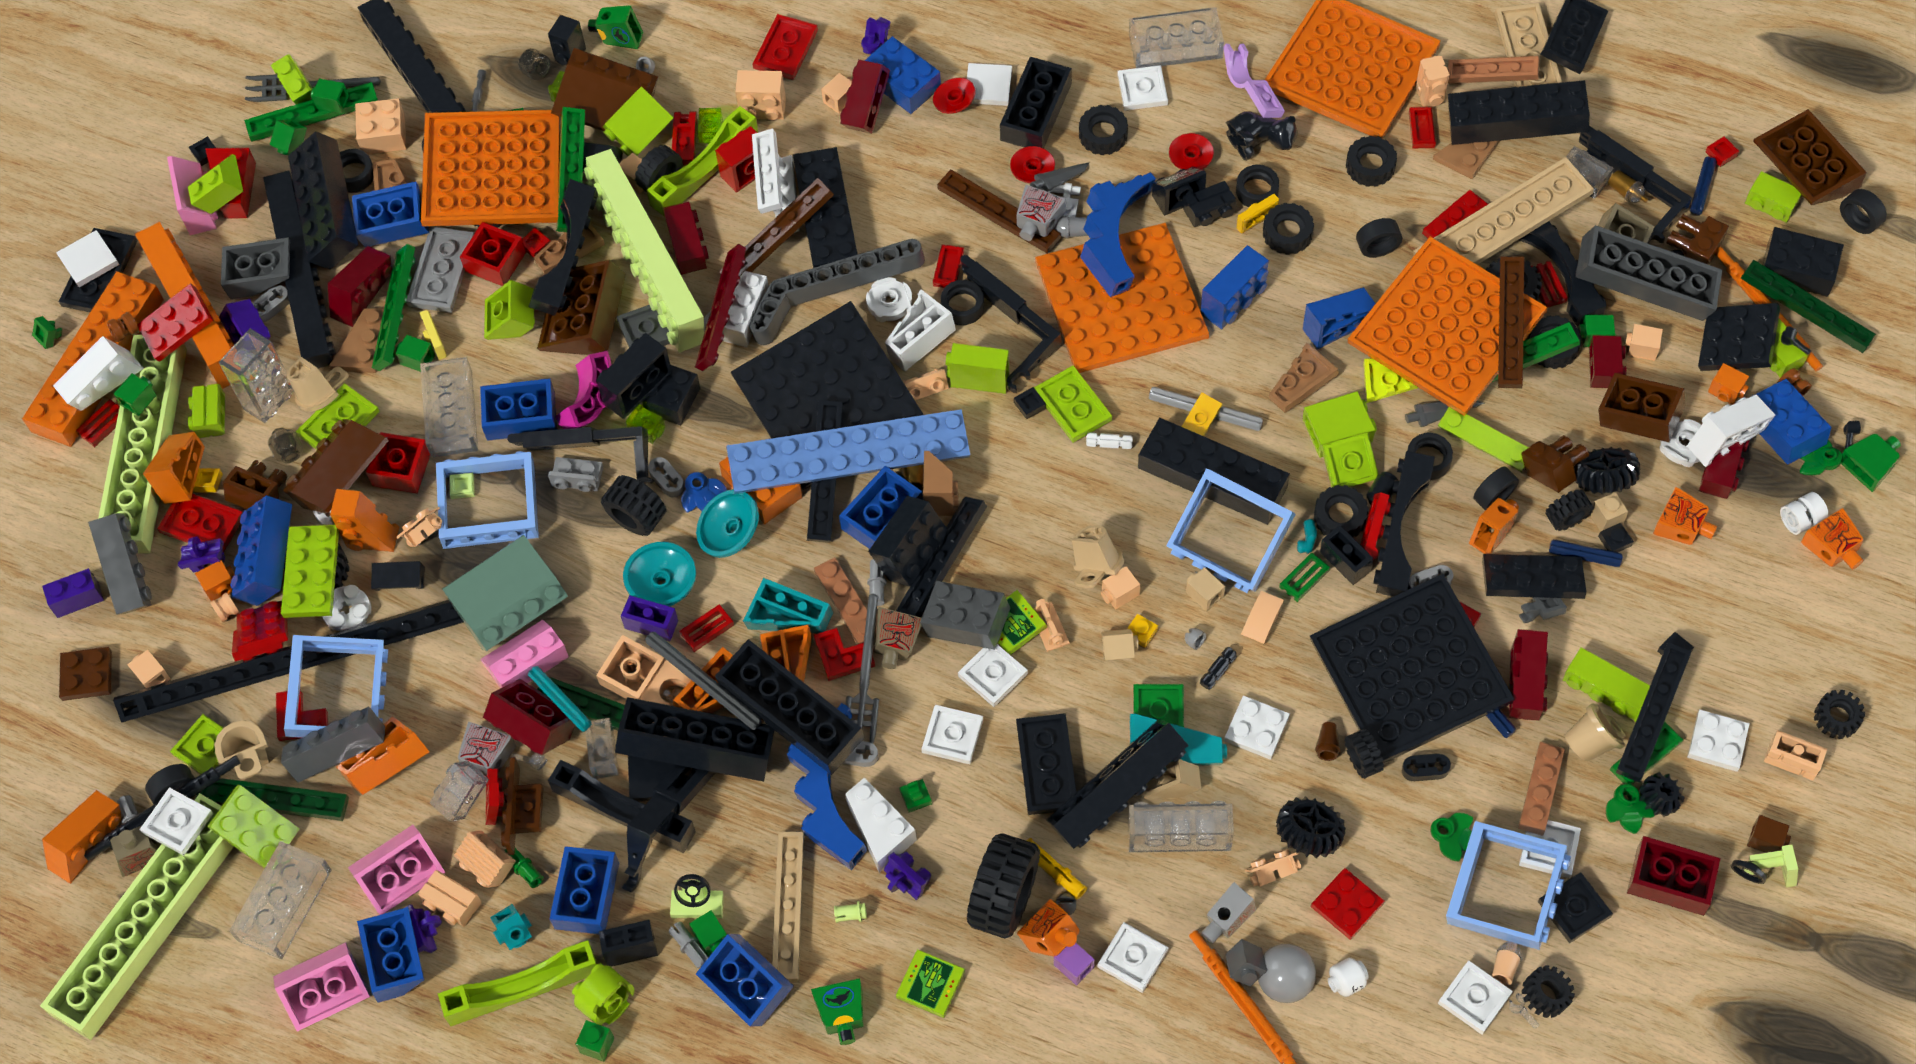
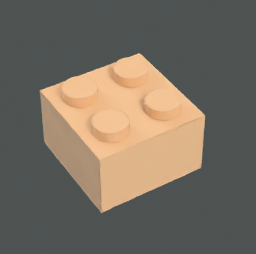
M738 70L735 91L738 107L741 106L755 116L756 119H784L786 95L782 71Z
M399 98L355 104L356 140L360 150L367 154L406 150L405 113Z

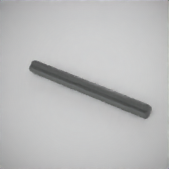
M651 632L646 637V643L752 730L760 726L762 723L760 716L656 632Z

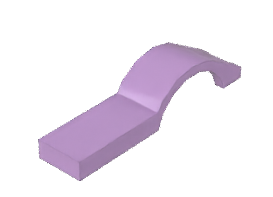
M1225 44L1223 47L1227 74L1231 83L1237 88L1246 89L1263 118H1282L1285 110L1266 80H1252L1249 76L1247 69L1248 50L1245 45L1240 44L1238 51H1233L1230 44Z

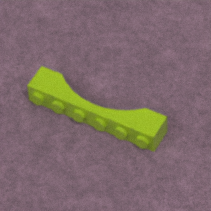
M741 106L733 111L723 121L712 141L693 161L672 174L662 176L647 189L650 206L665 216L663 208L683 203L719 170L715 150L722 143L728 142L738 132L750 126L759 133L756 117Z
M587 940L564 948L544 962L519 973L487 982L463 984L437 994L444 1018L451 1027L586 979L591 974L594 966L597 965L593 949Z

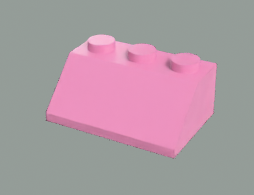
M174 156L167 157L177 211L190 236L217 229L215 220L218 219L217 211L210 214L191 205L188 186L208 171H203L200 163Z
M541 620L480 660L498 686L502 688L518 679L529 683L532 679L528 676V672L534 666H538L545 673L569 656L563 642L552 627L544 620Z
M411 825L348 867L379 915L386 913L422 889L435 870L443 874L446 873L414 825Z
M346 942L273 976L275 990L296 1031L304 1029L370 997L359 968Z

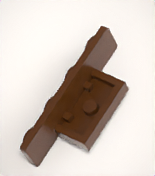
M510 757V766H506L505 770L506 780L509 782L508 788L504 789V800L507 803V809H504L502 814L503 823L506 826L505 831L501 832V844L503 847H506L509 855H514L516 834L541 832L544 788L542 783L519 785L520 767L516 757Z

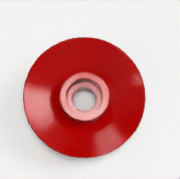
M966 78L949 79L942 83L934 92V106L938 111L946 114L960 112L973 102L976 94L975 87Z
M1195 133L1178 136L1169 147V158L1179 169H1187L1192 166L1204 169L1211 163L1214 155L1211 142L1204 136Z
M1028 146L1018 150L1012 156L1010 169L1018 180L1031 183L1036 181L1034 179L1036 174L1054 171L1055 160L1046 149Z

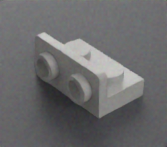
M556 457L553 471H549L548 474L551 486L558 489L573 488L583 492H589L590 490L598 491L603 463Z

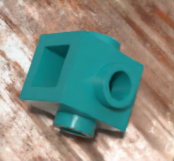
M513 904L490 917L497 929L493 931L494 936L500 945L505 943L509 950L523 946L532 937L528 930L532 926L525 913L519 915Z

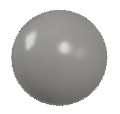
M1279 944L1263 954L1267 972L1258 979V982L1268 997L1280 1003H1294L1305 998L1310 993L1316 980V968L1312 958L1305 950L1293 944Z

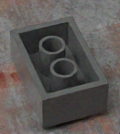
M936 581L920 623L927 637L995 650L1009 614L1010 605L1005 594L1001 592Z

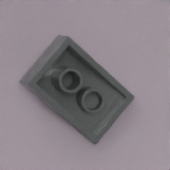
M289 237L222 247L221 286L230 300L252 297L289 279Z

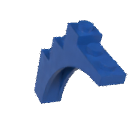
M1151 172L1143 176L1138 175L1126 183L1121 182L1115 187L1110 180L1102 184L1097 183L1090 189L1086 201L1093 212L1087 216L1083 228L1090 239L1085 242L1080 258L1110 297L1129 290L1134 279V274L1127 265L1120 248L1119 221L1127 208L1136 200L1151 192L1152 185L1156 180Z
M841 703L837 709L851 719L853 716L850 708ZM791 744L787 753L790 763L807 774L806 777L802 776L796 783L795 795L798 800L815 811L813 814L809 813L805 817L801 829L807 838L852 871L867 852L866 846L849 830L838 814L831 790V775Z

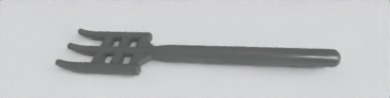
M277 74L245 77L248 80L262 81V86L245 87L249 91H262V96L245 97V100L268 102L288 99V93L283 85H277V80H279ZM379 77L331 80L344 83L345 87H356L370 82L373 83V86L381 83ZM268 80H272V85H268ZM308 81V82L310 83L311 87L313 88L314 86L316 87V84H317L318 81ZM277 90H281V95H277ZM267 91H272V96H267Z
M870 594L868 597L859 683L860 693L854 698L847 696L845 704L850 708L852 714L858 715V719L852 721L859 725L862 731L863 726L870 727V743H874L879 699H871L867 694L870 682L878 596L876 594ZM852 703L859 704V709H851ZM865 704L873 705L872 710H865ZM864 715L871 716V721H864Z

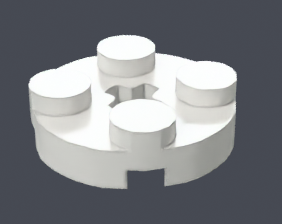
M888 277L877 280L871 285L872 288L866 295V302L869 312L875 316L877 321H895L907 315V309L912 305V292L905 282L901 283L896 281V278ZM887 296H890L891 299L895 298L893 302H885Z
M1684 419L1683 422L1679 421L1670 443L1660 440L1661 453L1671 461L1685 467H1692L1695 463L1700 462L1687 446L1681 444L1679 439L1685 440L1686 438L1690 442L1701 424L1690 419Z
M357 586L339 587L334 590L332 616L322 617L330 629L344 631L366 624V619L372 610L371 603L367 595L358 589ZM344 606H352L348 614H345L344 611L340 612Z

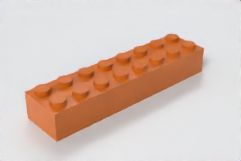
M158 222L135 233L170 299L190 283L197 288L214 321L195 334L192 339L217 384L221 385L222 389L246 378L242 370L246 367L189 263L183 257L184 255L180 247L174 241L175 239L169 228L164 230L161 223Z
M116 271L23 416L22 420L31 433L72 447L78 437L76 430L90 418L102 397L81 411L67 404L53 385L102 336L130 351L133 335L128 334L123 340L116 342L106 322L113 318L117 320L122 314L130 312L136 324H138L153 313L164 301L155 284ZM139 330V332L136 333V334H134V335H142V334H141V332H140V330Z

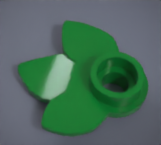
M1828 440L1827 445L1800 458L1805 461L1800 468V474L1820 475L1825 470H1834L1842 462V453L1837 448L1832 447L1831 442Z
M1630 784L1618 786L1614 791V798L1609 800L1606 805L1608 821L1610 823L1620 821L1622 827L1632 834H1636L1640 830L1642 818H1652L1654 814L1652 809L1645 810L1647 804L1639 801L1641 798L1639 791Z
M1455 813L1449 818H1438L1432 823L1430 828L1431 835L1439 842L1441 853L1448 859L1459 862L1462 851H1466L1472 833L1469 829L1473 822L1472 816L1465 813ZM1444 828L1448 833L1441 834L1438 829Z

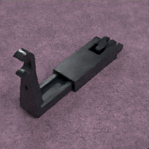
M1589 126V132L1580 133L1579 143L1588 149L1586 151L1588 157L1613 174L1620 170L1639 182L1638 191L1641 192L1644 189L1671 207L1654 227L1647 242L1657 240L1659 243H1664L1665 237L1663 234L1686 213L1692 197L1653 172L1654 167L1600 130L1597 131Z
M963 255L960 258L963 273L967 275L969 281L976 283L981 288L984 298L1016 324L1021 322L1042 339L1029 356L1007 378L1008 389L1013 393H1017V387L1013 382L1020 376H1024L1026 380H1031L1030 372L1062 345L1061 333L1029 309L1022 297L977 261L975 262L968 255Z
M642 426L603 430L585 427L509 434L507 437L508 442L517 446H523V448L530 451L600 446L601 442L635 440L633 443L637 480L644 484H652L655 481L648 478V429Z
M675 765L654 788L652 798L627 826L628 868L624 873L628 874L629 878L623 885V889L629 892L635 890L640 881L642 865L653 837L675 813L680 814L716 772L693 768L692 774L687 776L685 774L690 770V767Z

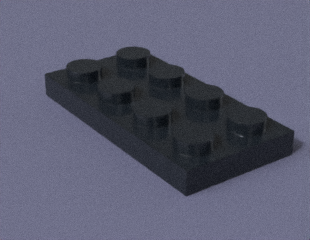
M1564 0L1540 55L1581 74L1608 10L1588 0Z
M93 228L92 232L97 230L119 265L81 287H78L72 276H70L58 301L61 307L91 312L116 271L124 272L136 246V237Z
M1483 554L1482 565L1486 596L1586 598L1587 591L1582 557Z
M1066 713L1016 719L1028 815L1053 813L1076 793Z

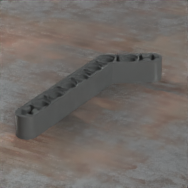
M916 239L904 240L772 281L749 324L755 341L760 345L771 343L792 306L921 267L925 262V256L920 242Z

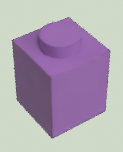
M1075 943L1072 947L1066 946L1059 955L1054 957V966L1077 986L1094 968L1095 959Z

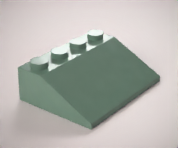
M522 535L442 588L481 649L488 651L568 597L555 575L525 535Z

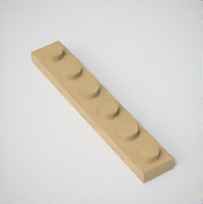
M778 832L772 965L790 982H799L804 832Z

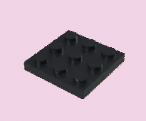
M1779 304L1717 307L1716 311L1708 316L1705 321L1698 363L1700 371L1719 370L1723 363L1735 369L1771 367L1780 314Z

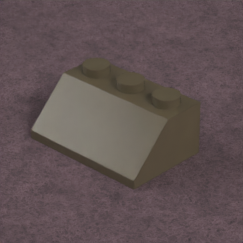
M1616 203L1603 214L1598 224L1599 227L1645 243L1648 242L1655 227Z

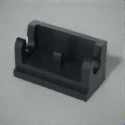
M420 561L372 563L371 589L375 591L400 588L424 589L425 566Z
M650 919L599 931L602 954L607 966L613 967L658 956Z

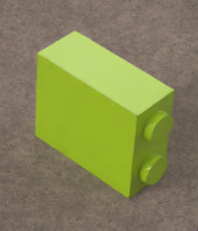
M641 86L603 125L605 129L604 134L611 141L616 140L621 144L620 149L627 156L631 153L638 156L667 126L673 117Z
M953 343L951 352L946 354V377L950 378L951 387L1006 394L1007 378L1009 376V350Z
M1358 391L1304 407L1302 419L1319 458L1323 457L1320 446L1322 444L1368 432L1370 443L1373 442L1374 434L1377 431L1376 423L1373 418H1369L1366 401L1360 398Z

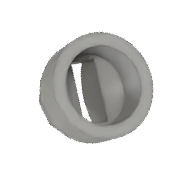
M640 57L636 62V69L652 74L655 69V63L651 58ZM644 63L649 65L648 69L643 67Z
M1191 628L1189 633H1185V642L1188 646L1197 650L1204 643L1206 633L1200 629Z

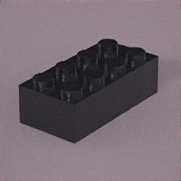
M1034 57L1029 58L1000 123V141L1021 147H1045L1072 85V68Z

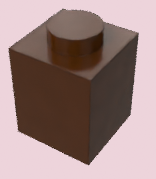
M1759 814L1753 824L1747 846L1764 853L1781 851L1782 846L1789 845L1791 836L1787 835L1790 825Z

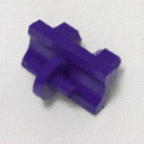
M870 17L867 20L865 37L861 40L864 53H874L888 40V30L891 24L889 20L879 17L877 20Z
M198 537L189 538L188 545L181 547V559L178 562L179 568H190L194 573L202 570L205 564H213L220 560L224 563L225 555L222 552L224 542L221 538L201 542Z
M907 851L899 855L893 852L888 856V863L884 868V871L887 873L885 877L891 881L888 889L892 893L898 889L903 893L908 892L915 900H918L922 896L925 886L930 881L931 873L925 868H920L915 872L911 868L914 859Z
M411 904L406 906L410 911L418 953L422 951L429 953L436 951L437 947L433 936L438 934L436 928L442 924L440 916H432L430 910L416 909Z

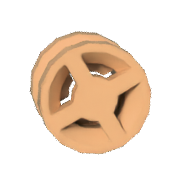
M227 592L222 595L221 599L210 602L222 623L227 620L228 616L240 613Z

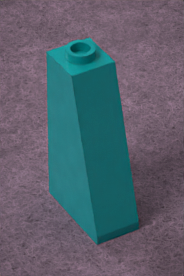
M1130 714V744L1157 720L1138 714ZM1171 724L1189 745L1185 749V755L1180 760L1195 765H1222L1223 759H1227V744H1222L1221 737Z

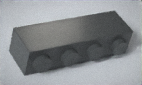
M115 513L89 521V527L116 615L152 606L150 601L152 600V593L150 588L146 586L143 578L145 570L143 565L139 563L136 555L138 547L136 542L132 540L129 532L131 530L129 519L123 513Z
M369 706L362 710L354 711L339 721H333L318 731H312L307 736L286 744L283 747L281 764L297 782H301L383 743L385 725Z

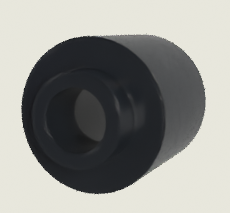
M1382 472L1375 478L1366 494L1370 505H1372L1374 494L1380 492L1390 495L1388 502L1391 501L1394 496L1392 494L1395 480L1398 481L1395 475L1389 472Z

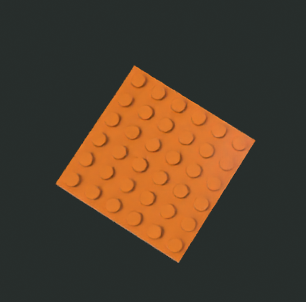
M1316 0L1265 80L1274 94L1367 135L1378 136L1383 139L1416 85L1420 61L1433 57L1440 46L1441 40L1346 0Z
M552 110L425 113L421 203L422 226L480 225L482 222L489 225L557 223L560 116L551 114Z
M1166 223L1119 235L1120 248L1127 265L1134 274V279L1129 290L1113 297L1107 294L1080 258L1084 244L1035 257V263L1071 362L1079 373L1209 338L1208 329Z
M1429 237L1349 336L1348 344L1465 416L1498 374L1500 278L1434 238ZM1525 293L1523 341L1547 312L1545 305Z

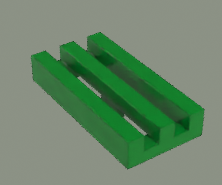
M1311 552L1280 583L1279 588L1285 589L1287 591L1286 594L1292 595L1298 603L1330 571V566ZM1314 561L1315 564L1291 587L1289 584ZM1321 567L1322 569L1297 592L1296 590Z

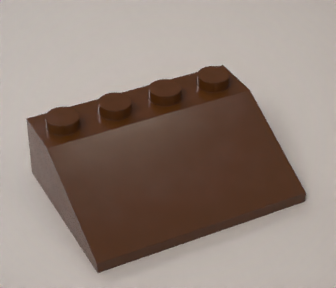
M574 48L565 69L551 114L561 117L563 107L585 109V125L605 131L603 125L641 86L652 97L654 96L658 76Z
M1809 109L1753 140L1811 205L1847 196L1861 187L1867 173Z
M611 260L579 266L575 270L571 269L569 276H572L573 279L569 290L565 289L563 296L567 297L563 310L558 309L555 316L548 313L545 314L537 347L539 351L581 355L608 351L626 276Z
M339 420L331 428L332 433L317 444L316 452L302 462L300 471L297 474H293L286 481L287 486L283 491L303 509L329 513L332 509L336 489L348 490L389 440L353 420Z

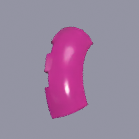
M608 351L590 354L575 365L579 377V390L576 400L572 406H568L555 416L558 424L563 429L582 428L588 425L606 407L603 404L596 380L603 370H607L612 365Z

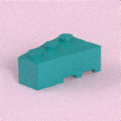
M763 578L743 622L749 630L778 631L809 625L811 633L818 634L826 630L834 612L830 604Z

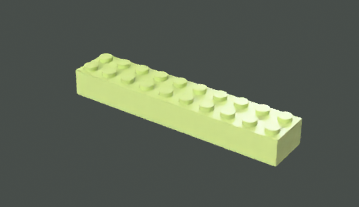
M609 149L586 157L587 167L584 168V172L588 181L585 184L596 188L594 196L597 197L596 208L598 211L602 210L604 222L607 227H611L615 243H620L622 255L625 260H629L633 276H638L641 291L643 294L647 293L651 309L653 311L657 310L660 326L668 328L667 337L670 344L675 345L679 353L701 345L704 336V316L612 150Z
M133 335L130 353L144 368L135 375L139 378L144 376L150 380L157 396L139 416L120 405L99 518L115 513H123L130 521L131 530L129 532L132 540L137 544L138 553L150 554L160 497L155 493L143 473L167 437L172 435L187 348L182 344L159 362L154 359L143 336Z
M200 793L194 801L211 809L214 814L186 854L183 856L163 844L160 845L40 1005L50 1016L89 1040H92L234 847L207 827L222 806Z

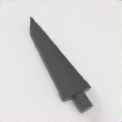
M1089 163L1036 174L1034 176L1036 181L1031 182L1030 186L1037 189L1042 188L1047 192L1051 191L1053 188L1084 173Z
M1476 401L1472 408L1482 405L1484 403ZM1442 402L1415 404V412L1405 414V420L1407 423L1418 421L1420 427H1425L1428 424L1441 420L1449 406Z

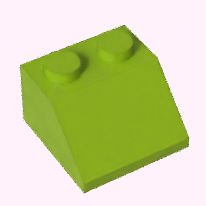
M230 155L188 186L191 205L212 214L243 192L235 155Z
M510 280L485 299V339L521 337L534 328V309L529 307L534 288Z

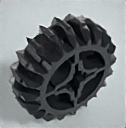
M1602 447L1599 450L1593 449L1592 452H1589L1587 458L1574 466L1578 487L1586 492L1591 491L1592 494L1601 493L1602 495L1604 493L1612 494L1616 491L1622 492V489H1630V486L1635 485L1636 481L1639 480L1641 470L1636 454L1628 449L1622 450L1621 447L1617 449L1612 447L1605 449Z
M1305 796L1301 800L1295 797L1293 801L1288 800L1279 811L1276 820L1277 834L1281 836V842L1288 844V848L1296 849V854L1302 852L1306 857L1310 854L1316 859L1319 855L1326 858L1328 854H1334L1339 849V846L1342 845L1346 833V828L1344 827L1345 820L1340 818L1341 813L1334 812V806H1326L1325 801L1321 803L1316 798L1309 800Z

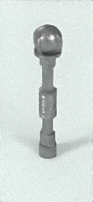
M482 69L478 70L477 86L473 93L471 112H477L478 104L481 103L482 85L487 74Z

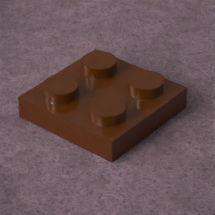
M109 647L60 653L59 698L62 701L111 695L112 650Z

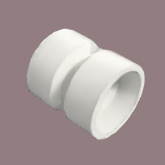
M1810 492L1798 498L1797 501H1792L1781 507L1780 515L1786 528L1792 534L1797 535L1809 529L1811 525H1817L1828 518V509L1824 500L1817 493Z

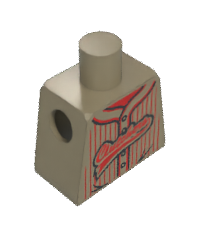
M882 607L877 609L873 652L883 655L882 666L884 668L895 669L898 659L906 660L922 626L920 623L921 617Z
M142 826L132 830H124L118 836L110 839L122 877L142 870L161 845L156 840L144 835L139 830Z

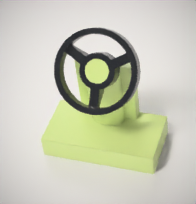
M1793 844L1782 846L1781 851L1750 855L1749 861L1734 860L1731 864V868L1735 873L1757 884H1764L1767 880V875L1761 869L1781 866L1786 887L1797 886L1798 866Z
M696 874L684 875L677 880L674 890H672L670 916L671 918H699L712 910L716 918H722L724 893L723 891H711L708 881L702 876Z

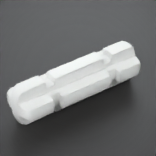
M1089 432L1086 437V445L1090 447L1100 445V447L1119 448V446H1122V449H1131L1133 443L1131 435L1119 437V434L1100 433V435H1097V433Z

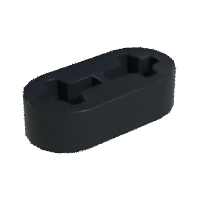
M1443 754L1410 756L1403 762L1402 775L1405 779L1414 782L1443 779L1450 771L1451 762ZM1435 762H1439L1440 766H1444L1442 771H1438L1437 767H1434ZM1410 764H1414L1415 768H1419L1417 773H1413L1412 769H1409Z

